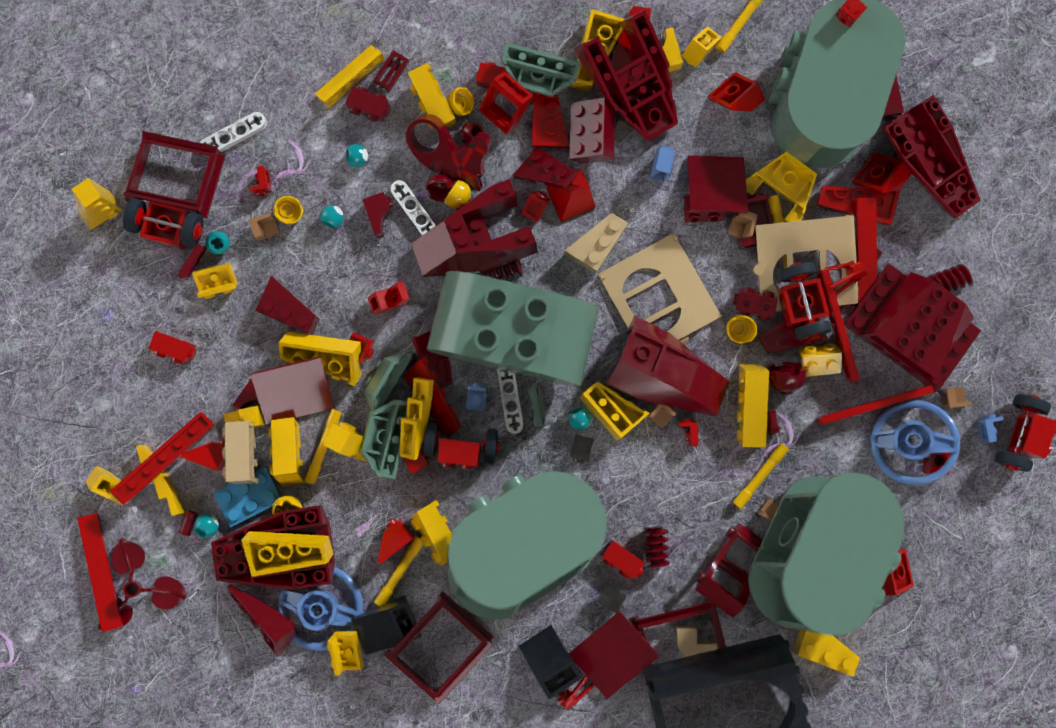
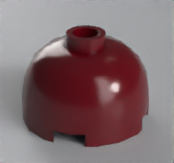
M783 362L781 366H775V363L767 366L769 370V383L775 390L781 391V394H792L793 391L800 389L806 380L807 367H801V363Z

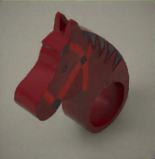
M421 115L408 126L406 142L419 162L436 174L445 175L456 182L460 180L469 183L476 190H481L483 187L481 176L486 171L483 160L491 146V139L488 134L479 132L470 142L458 147L444 122L435 115ZM427 123L436 129L439 135V144L436 149L425 147L417 141L415 137L416 124Z

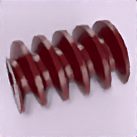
M520 259L484 273V276L499 280L504 277L506 281L509 280L510 274L513 279H516V273L523 277Z
M958 264L956 267L945 269L942 272H937L935 275L931 274L927 277L936 281L949 292L952 289L958 291L959 286L963 289L966 287V284L968 286L973 285L972 275L963 264Z
M643 527L644 530L649 531L644 537L650 539V541L644 543V545L650 547V549L645 551V553L650 554V557L646 558L645 561L651 562V565L646 567L659 568L670 565V561L664 560L670 556L669 553L664 552L669 549V546L664 544L669 541V538L663 536L669 533V531L663 527Z

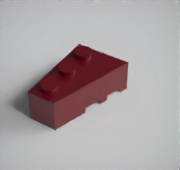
M272 276L270 277L255 311L304 333L313 335L320 318Z

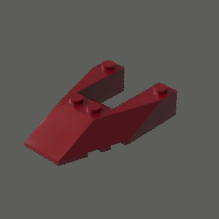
M643 10L620 22L635 53L636 60L614 71L599 37L585 41L575 47L574 50L582 67L604 97L646 142H649L676 126L678 118L675 100H673L671 88H673V84L669 76L668 68L670 63L646 11Z
M510 179L490 186L411 243L423 277L444 276L448 271L466 273L480 271V273H485L538 253L537 243L530 226L492 240L484 222L486 217L518 206L516 193Z

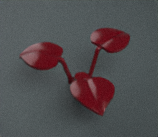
M120 538L113 549L112 565L115 571L120 574L130 571L129 582L123 587L124 602L121 598L117 597L123 626L133 616L132 607L126 605L129 598L136 597L141 592H153L151 600L159 609L173 608L187 598L184 586L170 576L157 578L154 588H142L140 582L133 581V569H138L143 565L145 552L138 544Z

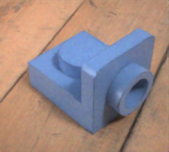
M473 383L467 389L466 410L485 412L488 389L484 388V384Z
M995 414L983 415L984 419L977 420L981 443L996 442L997 429L993 422L1002 421L1003 416L996 417Z

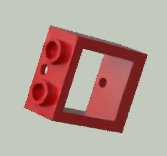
M504 71L493 79L478 111L507 135L518 126L533 95ZM499 92L518 107L513 117L494 103Z

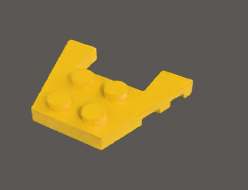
M786 151L746 179L747 195L751 197L761 183L764 182L794 204L785 217L784 222L801 221L817 173Z

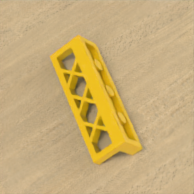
M370 45L315 93L316 96L330 109L351 90L352 86L355 87L385 61L379 49L376 50Z

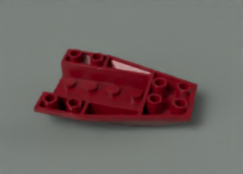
M934 95L882 127L909 172L929 197L947 214L956 219L980 201L954 128Z
M634 315L627 331L629 335L618 362L611 369L606 384L641 401L717 416L729 381L672 334Z
M321 505L281 511L211 542L216 581L293 590L332 584L335 556L330 523ZM249 531L329 536L333 555L327 564L252 577L241 540Z

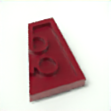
M538 147L533 150L513 174V177L518 180L526 179L532 183L541 182L547 186L566 189L577 176L575 170Z
M785 321L758 337L768 354L829 340L825 334L815 340H797L795 329L805 324L787 328Z
M430 330L411 340L419 359L427 357L429 361L427 365L430 371H434L437 376L435 381L439 389L453 384L450 361L448 357L427 350L431 334Z

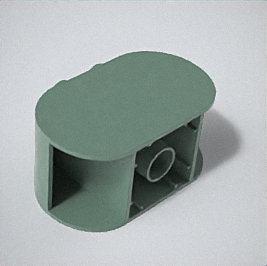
M832 0L816 13L804 33L795 30L790 44H787L784 48L779 62V67L783 69L778 80L774 81L767 100L769 103L776 104L771 119L772 133L776 144L783 153L787 151L809 168L823 169L842 164L853 155L858 146L873 137L880 126L903 54L905 32L896 14L877 0H860L867 6V9L851 28L848 25L842 24L838 17L835 16L847 0Z
M448 271L445 273L427 350L444 357L555 384L581 387L599 309L590 303L566 295L478 274Z
M551 471L539 473L525 480L522 474H519L501 486L504 492L495 500L491 501L486 494L467 506L469 513L459 523L452 535L447 564L448 581L451 590L463 607L484 619H506L573 578L588 566L592 557L599 551L604 542L607 522L599 497L580 478L564 472Z
M843 473L830 479L812 476L794 482L783 495L749 571V590L758 609L769 620L780 626L819 634L843 635L860 627L869 618L871 612L877 610L883 603L885 591L882 589L887 575L896 570L901 560V555L897 551L903 539L904 520L900 505L894 494L879 480L862 473Z

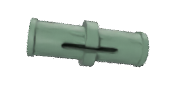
M540 387L528 389L531 403L530 410H532L535 427L547 425L544 415L545 405L542 403Z

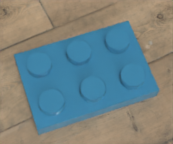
M268 467L254 472L255 478L259 477V483L230 484L214 493L230 528L271 508L276 499L282 497Z

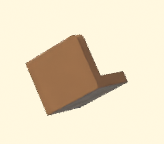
M749 211L748 214L732 213L727 234L738 239L751 237L758 215Z
M271 213L248 220L254 238L258 241L280 234L275 217Z
M964 387L940 390L943 409L972 405V401H966Z
M657 404L647 417L662 429L676 413L668 406Z
M767 498L757 514L771 523L779 505Z

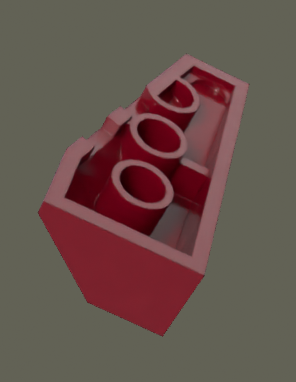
M228 585L229 595L244 614L249 613L248 618L253 627L260 628L263 640L279 657L296 635L295 623L291 618L286 619L282 613L235 586Z

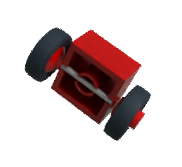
M132 198L127 203L124 211V229L131 233L140 232V237L147 241L184 250V246L194 248L199 243L203 233V216L192 213L188 209L149 201L147 207L144 200Z
M813 262L794 263L780 271L782 282H796L795 284L782 286L778 290V295L787 328L805 324L795 329L797 340L819 339L821 335L832 331L829 321H820L830 316L820 278L804 281V279L816 273Z
M1016 394L1013 405L1022 409L1025 413L1017 417L1007 449L1009 453L998 451L995 456V462L1011 471L1030 472L1033 461L1027 458L1046 459L1052 449L1051 442L1056 435V420L1042 416L1049 414L1051 409L1049 402L1031 394Z
M428 422L422 442L424 444V456L434 457L436 448L440 443L438 462H442L443 467L453 468L455 464L462 465L461 469L474 470V466H479L482 447L484 463L494 464L496 453H499L500 442L497 441L498 430L496 429L487 430L484 442L474 443L442 439L437 422Z

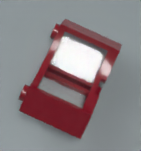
M740 522L735 527L731 526L725 534V540L716 550L704 571L700 572L695 580L698 582L695 590L732 618L745 607L750 595L749 571L763 541Z

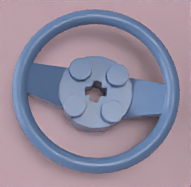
M909 400L894 404L878 417L872 428L870 447L876 464L887 476L904 484L924 485L942 478L954 466L960 451V436L953 419L943 409L926 401ZM907 408H922L938 415L947 425L951 436L933 432L925 423L916 420L907 421L898 429L880 430L884 422L894 413ZM912 436H917V440H920V443H917L916 446H912V443L908 442L909 439H912ZM879 448L895 450L900 456L911 461L923 460L928 458L931 453H950L946 463L936 472L924 477H908L892 470L884 462Z
M334 567L333 575L342 579L353 593L355 610L339 604L337 597L324 589L311 590L306 594L283 588L279 597L278 612L282 613L287 619L286 608L299 615V619L303 623L302 625L310 630L319 631L327 628L329 625L350 626L347 631H355L351 619L363 614V600L355 581L347 573ZM320 605L322 612L316 614L314 606ZM298 634L292 639L297 645L309 650H328L327 642H310L301 638Z

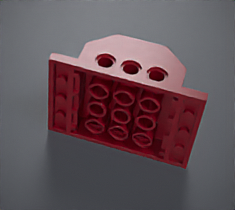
M890 263L884 266L876 281L844 322L846 328L926 386L931 385L934 392H939L981 332L979 328L971 323L974 316L966 303L936 281L913 272L903 274Z

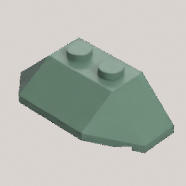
M507 42L501 61L508 75L526 90L550 97L576 82L580 62Z
M408 351L385 357L383 361L379 360L374 369L376 373L373 377L370 376L365 383V387H367L365 394L370 413L388 403L416 355L414 352Z
M394 399L369 413L360 452L376 476L395 479L400 461L401 418H405L407 414V402Z

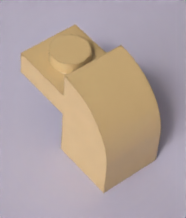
M675 626V642L685 657L717 649V644L714 641H697V628L695 626Z

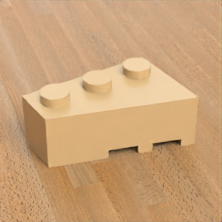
M611 213L564 251V255L596 274L628 223Z
M250 421L225 422V428L222 429V436L225 439V447L222 450L223 458L225 459L223 478L226 479V482L235 485L259 483V477L255 478L254 466H257V459L254 460V448H256L254 423Z

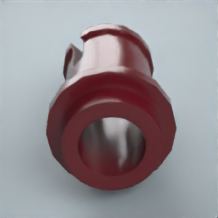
M776 410L767 411L768 434L780 433L781 427L778 425Z
M187 510L186 513H183L184 519L179 530L181 535L191 536L194 522L198 515L197 512Z

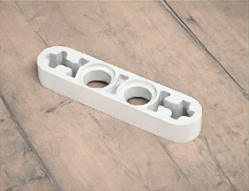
M254 112L206 137L200 143L216 146L213 142L215 140L219 145L218 150L221 153L264 130L267 126V119L262 113ZM256 118H259V119H260V123H261L260 125H257V124L255 123V122H256V120H255ZM247 122L251 124V127L253 128L252 130H250V127L246 124ZM239 126L246 127V132L243 135H238L236 132ZM222 135H229V141L226 144L220 143Z
M401 180L395 181L391 185V192L419 233L423 235L427 232L425 228L429 226V229L435 226V223L407 184ZM397 186L404 187L403 192L406 195L404 199L399 192L395 193ZM409 200H413L416 203L415 208L412 210H408L405 207L406 202ZM420 215L427 218L426 223L423 225L416 223V218Z
M497 369L506 427L510 433L517 434L523 429V419L515 373L508 372L509 377L513 375V379L501 381V377H505L504 371ZM507 382H511L514 385V390L511 393H506L503 390V386ZM509 401L517 403V409L514 412H509L506 409ZM519 413V417L515 418L516 422L520 423V426L517 427V431H514L513 428L509 427V424H512V417L508 419L507 415Z

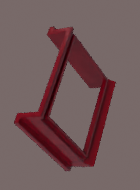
M142 131V141L126 191L123 194L126 197L125 201L129 202L130 199L137 198L196 211L197 214L207 219L225 161V155H221L217 146ZM152 144L210 156L196 202L138 190Z
M443 590L437 596L438 601L392 651L388 649L384 653V656L438 704L448 696L493 646L491 640L494 638L492 634ZM444 608L475 635L481 643L436 691L398 656L436 614Z
M706 599L705 603L648 617H631L632 624L646 639L644 628L709 613L718 649L726 647L716 605Z

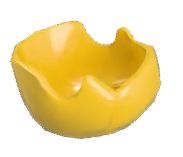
M466 87L453 89L447 99L453 114L457 116H467L473 110L475 101L473 95Z
M457 181L444 203L453 209L461 208L470 200L471 189L469 185L463 181Z
M282 196L276 200L273 207L276 219L285 225L298 222L304 211L300 201L292 196Z
M737 315L728 321L726 334L730 340L738 344L751 342L757 334V325L750 317Z
M287 495L276 499L272 505V514L275 515L281 511L303 507L298 498Z

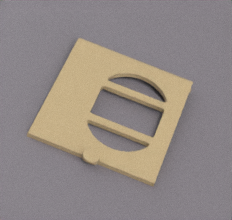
M854 215L755 225L758 264L754 266L753 271L756 275H759L760 293L770 291L775 293L774 296H778L775 312L783 310L778 290L773 282V270L777 261L786 254L787 267L793 264L794 252L814 250L819 251L820 270L826 268V250L833 253L840 264H845L852 260L856 263ZM848 267L841 269L840 280L847 276L846 270ZM848 280V281L844 282L843 284L837 286L834 290H835V291L838 290L839 288H841L843 285H845V284H846L847 282H849L850 280ZM793 281V282H788V285L795 284V283H794V281ZM858 282L853 283L836 295L839 305L858 303Z
M674 233L598 274L627 328H629L634 315L626 300L662 280H666L677 302L644 319L645 321L651 323L680 308L681 313L678 322L667 332L685 344L689 339V334L722 317L679 243L678 236ZM640 269H653L660 272V275L625 294L622 293L625 280L633 272Z

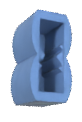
M661 146L657 149L651 168V179L662 182L668 181L675 158V151L671 147Z

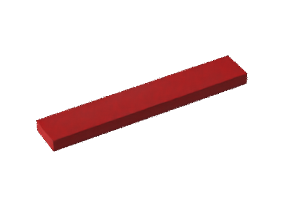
M876 197L855 198L856 263L862 262L867 271V275L857 281V304H859L877 279Z
M829 269L818 270L816 275L821 280L836 345L842 352V366L846 380L851 382L859 381V374L834 288H829L833 284Z
M931 385L923 386L817 417L818 425L827 424L930 394L934 390Z
M199 412L111 489L110 492L125 506L176 461L181 453L186 452L215 425L202 412Z
M94 513L79 517L77 520L101 631L106 632L123 627L99 514Z

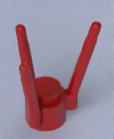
M852 260L845 264L824 268L830 271L848 267L846 270L847 276L830 285L829 288L833 289L850 280L835 291V294L838 295L853 283L861 280V277L867 275L866 268L862 262L854 263Z
M585 676L574 690L568 688L559 693L560 696L557 701L563 707L570 710L572 705L575 706L595 685L592 682L577 696L576 693L587 680Z

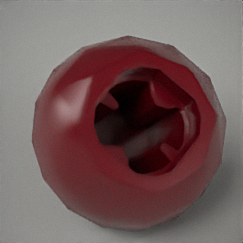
M468 122L460 130V136L464 143H468L477 133L484 131L478 123Z

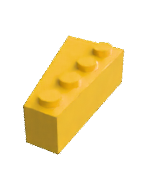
M592 9L587 18L581 44L589 39L599 37L607 56H609L623 30L620 22L624 19ZM580 63L576 82L572 83L570 88L588 93L594 82Z
M287 332L279 341L281 360L295 363L320 357L326 374L331 375L333 379L338 381L340 379L348 381V384L355 386L362 376V364L359 363L361 358V342L295 332Z
M739 364V411L737 412L739 430L736 431V440L739 441L742 447H766L769 370L762 364Z
M249 531L241 540L252 577L327 564L333 555L329 536Z

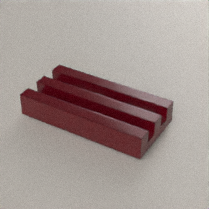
M393 50L373 82L390 93L409 64V59ZM397 57V60L389 70L384 80L380 81L383 75L385 74L386 70L394 60V58ZM403 61L398 70L396 71L395 75L389 82V84L386 85L391 76L393 75V73L395 72V70L397 69L400 62Z
M197 243L177 276L188 280L205 253L206 248Z

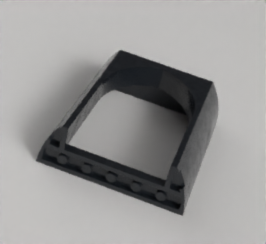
M781 634L643 667L656 728H666L660 699L739 680L766 682L788 695L790 698L788 711L778 728H811L806 718L809 715L808 708L803 703L802 698L805 697L804 689L799 684L798 679L801 678V673L791 654L789 641L784 640Z

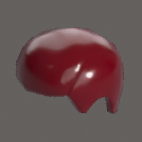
M436 174L429 177L425 190H428V197L430 199L444 202L454 183L447 176Z

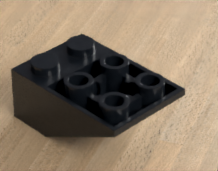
M405 595L351 619L366 655L395 647L417 624ZM421 632L413 640L422 637Z
M549 625L519 645L523 656L549 700L583 678V674L552 625Z

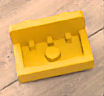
M231 262L192 273L199 291L197 293L198 298L204 297L209 299L217 293H231L238 284Z
M827 343L824 346L799 348L801 367H807L806 377L841 373L842 352L836 344Z
M335 631L327 642V649L330 651L331 667L334 669L335 676H340L343 670H362L364 663L357 631Z

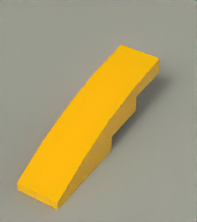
M420 377L413 378L412 397L407 398L406 417L401 418L400 457L417 460L429 419L434 380Z
M147 445L136 446L141 463L153 454ZM164 470L151 483L155 484L159 500L167 499L171 516L183 514L185 511L179 494L169 474Z

